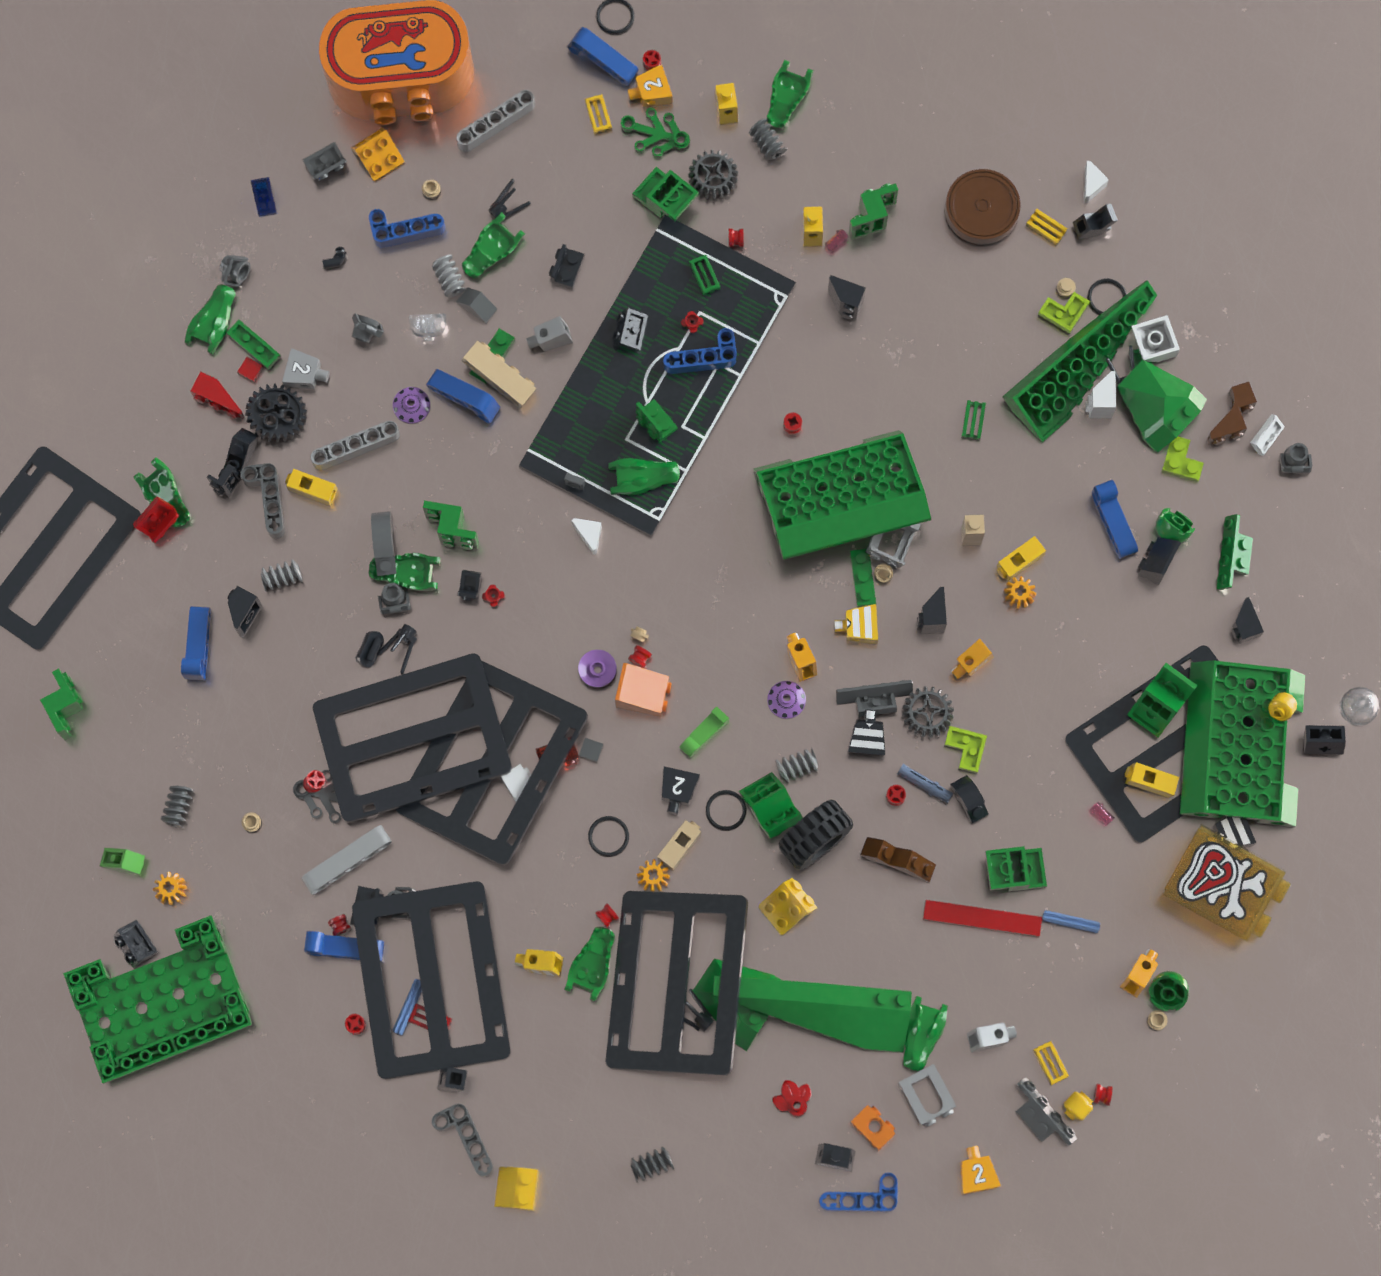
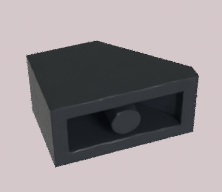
M1250 597L1245 598L1232 626L1233 637L1235 640L1238 639L1239 644L1260 637L1264 633Z

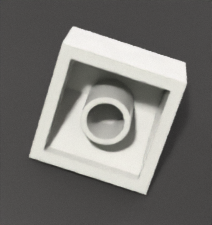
M1167 315L1131 326L1144 361L1160 362L1177 357L1180 349Z
M1111 371L1093 388L1091 395H1088L1085 411L1089 412V418H1112L1116 409L1115 371Z

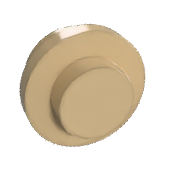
M435 180L425 181L422 185L424 196L428 198L438 196L440 193L439 183Z
M1063 278L1058 282L1057 291L1060 295L1068 297L1075 292L1076 285L1073 280Z
M879 564L874 570V576L880 582H888L893 577V569L888 564Z
M638 626L630 630L632 631L630 636L642 642L649 637L646 634L647 630Z
M247 813L242 818V826L248 832H255L261 826V818L256 813Z
M1155 1010L1149 1014L1147 1021L1152 1029L1162 1030L1167 1025L1168 1019L1164 1012Z

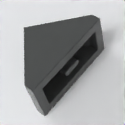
M468 287L456 301V303L484 323H487L497 311V308L481 291Z

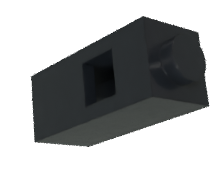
M451 1067L441 1069L437 1089L454 1093L464 1091L467 1070Z

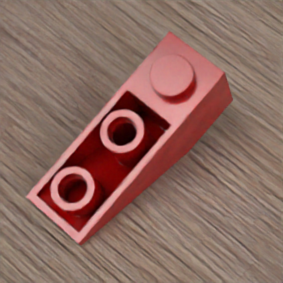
M200 371L190 390L194 397L193 399L202 404L206 402L217 411L224 410L227 412V415L234 419L238 417L244 419L242 411L218 379Z

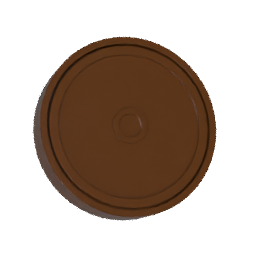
M989 169L972 170L958 177L951 185L945 203L946 219L951 229L968 242L974 244L995 243L1005 238L1014 229L1020 213V196L1015 185L1003 174Z

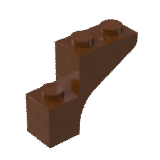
M1249 381L1231 387L1229 391L1231 410L1210 432L1207 438L1208 445H1220L1226 439L1232 438L1235 440L1241 438L1247 430L1242 413L1252 411L1257 403Z
M871 837L866 838L860 854L872 862L890 866L925 882H930L936 866L935 863L913 850L898 848L885 840Z

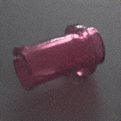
M843 229L837 230L836 234L825 243V246L833 252L840 244L846 242L849 236Z
M1099 801L1090 809L1092 814H1095L1105 826L1115 818L1103 807V803L1101 804Z

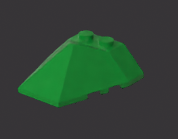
M1143 359L1117 385L1127 408L1129 407L1134 417L1135 424L1138 425L1142 433L1143 440L1156 453L1181 434L1202 411L1207 400L1193 385Z
M714 958L692 991L716 1021L719 998L713 996L714 976H721L722 960ZM742 966L741 977L781 980L775 975ZM738 1005L735 1044L747 1052L769 1016Z

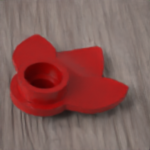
M785 1080L781 1089L782 1094L772 1097L774 1105L778 1110L782 1112L789 1111L795 1117L804 1115L807 1111V1102L811 1098L809 1085L804 1084L798 1087L793 1081ZM799 1103L801 1105L800 1108L795 1109L794 1105Z

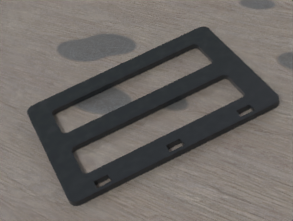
M44 446L39 447L0 497L1 534L47 473H52L73 488L72 493L0 586V626L35 650H42L135 529L133 523L141 515L140 511ZM34 464L37 468L30 476L26 472ZM94 502L116 517V521L38 624L35 626L31 625L9 609L10 605L87 504Z
M1202 645L1171 666L1189 679L1190 667L1184 669L1181 666L1187 660L1191 659V662L1219 660L1208 646ZM1155 676L1068 733L1065 738L1066 745L1137 843L1145 842L1184 816L1180 814L1181 794L1147 817H1141L1124 793V788L1129 786V784L1125 783L1127 779L1125 777L1126 769L1136 762L1156 768L1183 750L1186 724L1114 772H1110L1092 745L1132 719L1127 715L1136 703L1132 697L1141 691L1143 693ZM1245 717L1243 724L1246 727H1251L1253 721L1249 717ZM1093 723L1096 729L1087 735L1083 729ZM1242 755L1240 758L1241 763L1249 765L1250 758Z
M475 653L324 698L313 704V712L341 816L346 822H354L504 776L512 770V764L480 656ZM460 677L467 678L474 702L472 708L355 744L342 746L335 722L337 715ZM481 727L488 751L487 757L361 796L355 795L349 773L351 765L471 728ZM489 768L491 774L479 777V771ZM432 787L433 792L422 795L421 789ZM374 804V810L364 812L363 807Z
M482 661L488 685L514 697L510 708L500 724L507 751H509L532 708L540 709L560 719L557 729L500 833L493 840L468 828L469 821L493 779L465 787L450 816H444L422 805L421 801L396 808V811L401 816L500 865H506L513 857L584 727L588 714L584 709ZM467 678L446 715L474 706ZM571 728L575 730V732L573 733L571 739L568 740V738H565V736ZM459 732L432 740L410 780L436 773ZM486 749L484 755L482 756V758H485V757L488 756V751H487V749ZM489 768L478 772L479 777L491 774ZM541 780L547 782L542 792L536 790ZM429 787L421 789L422 795L426 793ZM512 833L518 835L513 845L507 843Z
M474 881L359 900L353 904L352 912L377 1073L381 1078L387 1079L441 1070L446 1067L453 1068L500 1060L510 1055L509 1038L485 888L481 882ZM462 903L465 906L486 1040L481 1044L453 1048L450 1045L430 909ZM482 903L484 915L477 916L475 904ZM407 912L410 914L431 1050L427 1053L396 1057L374 919L376 917ZM492 963L493 976L486 975V964ZM501 1024L503 1036L496 1037L494 1025Z
M627 891L623 895L606 1051V1065L609 1068L726 1076L731 1073L748 912V900L742 895ZM646 911L674 912L662 1042L659 1052L630 1050L643 916ZM627 913L632 914L631 925L626 924ZM697 913L725 914L727 916L714 1051L712 1055L682 1054L681 1052L694 916ZM620 973L625 974L624 985H619ZM614 1034H619L618 1046L613 1045Z

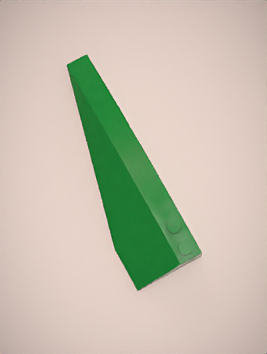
M1148 280L1087 324L1002 396L1012 412L1040 442L1045 441L1073 415V412H1071L1076 405H1080L1083 401V396L1093 387V382L1108 366L1106 358H1109L1110 361L1113 359L1118 347L1127 339L1126 336L1131 331V326L1138 324V319L1141 315L1145 314L1158 296Z
M714 976L713 996L719 998L721 976ZM741 977L739 1005L865 1050L904 1053L911 1013L912 991Z

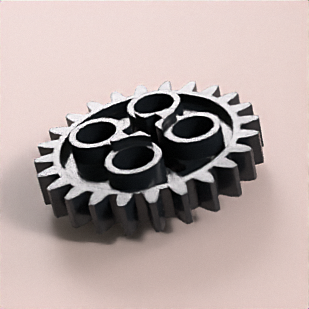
M274 383L273 388L266 384L265 390L259 387L258 392H253V397H249V403L246 404L245 416H248L246 422L251 423L250 429L256 428L255 435L262 433L261 439L268 436L269 442L272 438H275L278 443L279 438L286 442L287 436L293 439L294 433L299 434L300 429H303L304 423H306L307 417L305 416L307 415V410H305L306 403H301L302 397L296 398L297 391L291 393V387L284 390V384L277 388L276 383ZM278 401H284L286 404H280ZM261 405H266L268 408H267V409H263V408H261L260 406H261ZM285 417H289V418H291L292 420H291V421H287V420H285L284 418H285ZM266 422H273L274 425H268Z

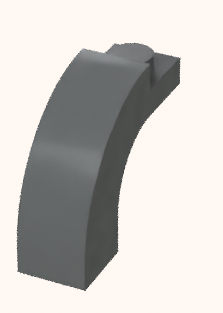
M391 511L372 513L371 529L377 576L397 574Z

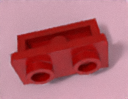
M156 496L133 525L137 530L149 536L153 543H156L164 536L168 528L176 522L179 515L173 505Z

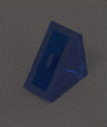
M265 177L251 180L258 215L277 212L270 178Z

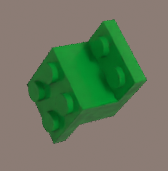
M655 167L632 193L634 198L658 217L662 218L666 214L674 222L699 195L696 189L672 170L665 174L658 167Z
M887 183L879 189H868L860 194L859 209L861 215H857L850 220L849 236L851 240L886 229L888 214L885 207L897 202L898 187L896 183L892 185Z
M424 500L423 510L426 518L432 522H439L437 534L440 543L447 547L458 545L465 550L478 549L479 540L477 533L462 529L465 516L461 506Z
M1165 663L1127 715L1159 738L1197 685Z
M58 668L52 673L60 689L40 699L57 733L64 740L72 737L69 732L72 729L65 719L83 710L81 705L83 700L75 688H72L75 685L71 677L66 672L62 673Z
M773 772L739 791L741 797L748 804L756 822L770 839L793 827L803 818L802 814L794 806L785 786Z
M1025 846L985 851L990 891L1007 889L1008 892L1047 887L1042 848L1025 850Z

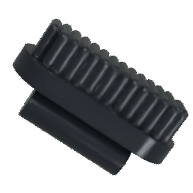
M369 631L366 633L355 656L356 662L364 667L374 665L378 656L377 653L381 650L384 643V637L380 632Z

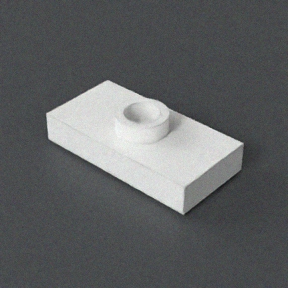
M1271 414L1250 444L1259 455L1264 456L1285 426L1276 415Z

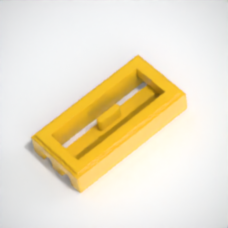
M603 95L586 98L585 104L594 134H598L600 131L602 133L605 130H612ZM596 100H600L607 125H603ZM589 102H593L600 127H596Z
M1039 209L1035 210L1026 223L1028 227L1056 245L1068 229ZM1033 221L1037 222L1038 224L1043 226V228L1047 229L1048 231L1052 232L1058 237L1055 238L1054 236H1052L1051 234H1049L1048 232L1034 224Z
M1052 1041L1033 1049L1050 1085L1069 1077ZM1047 1047L1050 1048L1063 1074L1062 1076L1059 1075L1046 1050ZM1040 1050H1042V1052H1043V1054H1044V1056H1045L1047 1062L1049 1063V1065H1050V1067H1051V1069H1052V1071H1053V1073H1054L1056 1079L1053 1080V1078H1052V1076H1051V1074H1050V1072H1049V1070H1048V1068H1047V1066H1046V1064H1045V1062H1044V1060H1043V1058H1042V1056H1041V1054H1040V1052H1039Z

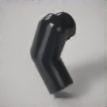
M337 247L333 258L322 260L323 268L341 266L347 256L345 248Z

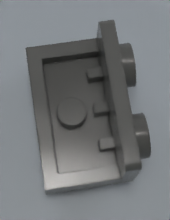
M335 142L302 159L311 177L314 180L318 178L319 181L329 176V171L334 169L336 172L345 167L344 163L347 162Z

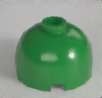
M1164 508L1156 520L1157 534L1160 538L1181 542V544L1186 542L1195 531V528L1192 529L1191 527L1193 525L1192 521L1179 511L1173 513L1170 512V508Z
M1161 972L1154 977L1150 984V1000L1157 1008L1163 1011L1174 1009L1177 1011L1185 1006L1188 1000L1189 985L1186 979L1177 972Z

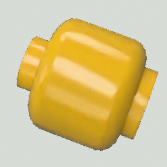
M1278 693L1270 702L1268 711L1274 719L1287 721L1297 709V702L1288 693Z
M1082 1091L1080 1093L1073 1092L1063 1103L1066 1109L1064 1113L1071 1120L1076 1118L1079 1121H1083L1093 1110L1091 1104L1093 1101Z

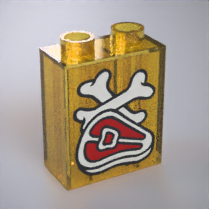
M1200 824L1164 888L1163 895L1243 940L1248 941L1251 934L1259 938L1262 937L1272 918L1264 914L1267 905L1271 899L1280 904L1291 883L1283 879L1286 874L1283 868L1207 826Z

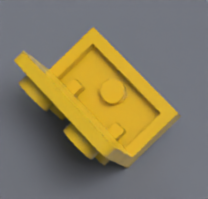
M793 878L783 882L759 904V909L781 935L787 933L803 917L812 913L817 908L814 905L813 899L805 894L800 883Z

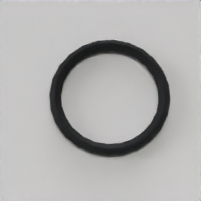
M605 0L599 5L596 12L598 25L604 31L611 34L625 32L631 27L635 18L634 9L626 0ZM609 2H622L629 8L631 18L628 25L624 28L611 30L602 24L600 12L603 6Z
M1109 278L1100 279L1090 287L1088 291L1089 305L1096 313L1102 314L1103 311L1097 309L1092 302L1091 295L1093 289L1101 283L1110 282L1121 289L1124 297L1127 295L1126 290L1118 281Z
M718 791L707 802V819L717 829H735L742 824L746 817L747 808L745 801L734 791ZM730 794L741 802L743 813L736 824L721 826L711 818L710 805L719 795Z
M601 817L589 829V844L596 853L602 856H615L621 853L628 844V828L617 817ZM602 821H616L624 829V843L614 852H603L593 843V830Z

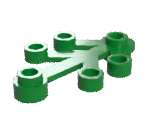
M652 107L646 110V118L651 120L655 128L636 123L635 119L630 115H626L621 119V128L624 131L630 132L635 130L651 135V137L635 143L634 148L637 153H643L646 147L665 139L669 142L662 146H655L652 149L653 157L661 158L664 152L672 148L684 149L690 143L689 135L679 130L672 113H666L663 116L664 123L669 125L672 133L665 131L657 116L656 109ZM649 112L655 113L653 116L648 115ZM671 117L672 120L666 121V118ZM630 123L631 126L626 127L625 124ZM678 139H683L684 142L679 143ZM643 145V148L638 149L637 146ZM655 150H660L661 153H660V154H655L654 151H655Z

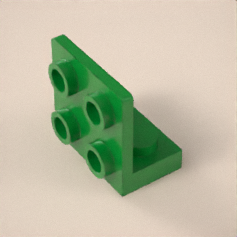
M655 399L644 407L640 402L636 403V419L642 426L646 425L649 429L647 432L653 440L657 439L659 442H662L678 429Z

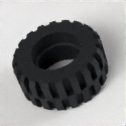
M827 800L799 820L779 842V849L796 869H806L827 854L853 828V820L837 801Z

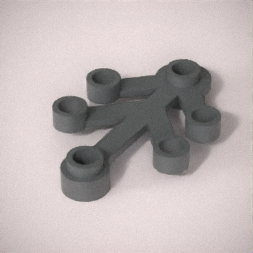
M323 770L322 773L324 775L325 773H330V771ZM331 775L330 778L325 779V782H330L332 780ZM299 780L294 784V795L299 799L305 800L314 819H320L323 812L321 808L315 805L311 796L320 798L333 824L341 821L340 813L334 809L330 800L338 802L336 794L332 793L335 791L333 783L316 793H309L308 791L300 793V788L303 787V780ZM315 810L320 811V814L318 816L313 815V812ZM337 814L339 816L338 820L333 821L332 816Z

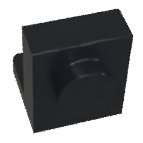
M462 570L457 596H462L464 600L476 599L479 595L482 573Z

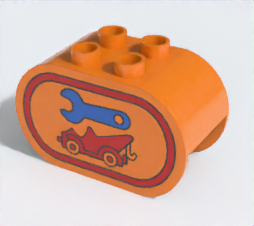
M422 0L348 8L338 12L327 22L320 37L319 56L330 94L339 108L358 119H374V122L379 125L392 124L396 122V117L411 116L415 121H426L433 118V113L447 111L459 104L469 92L473 82L474 66L465 23L455 9L441 1Z

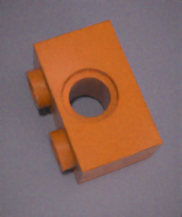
M867 1105L850 1124L878 1152L896 1134L894 1132L895 1127L888 1120L884 1122L879 1117L881 1113L874 1106L870 1107ZM877 1122L880 1126L879 1131H870L869 1123Z

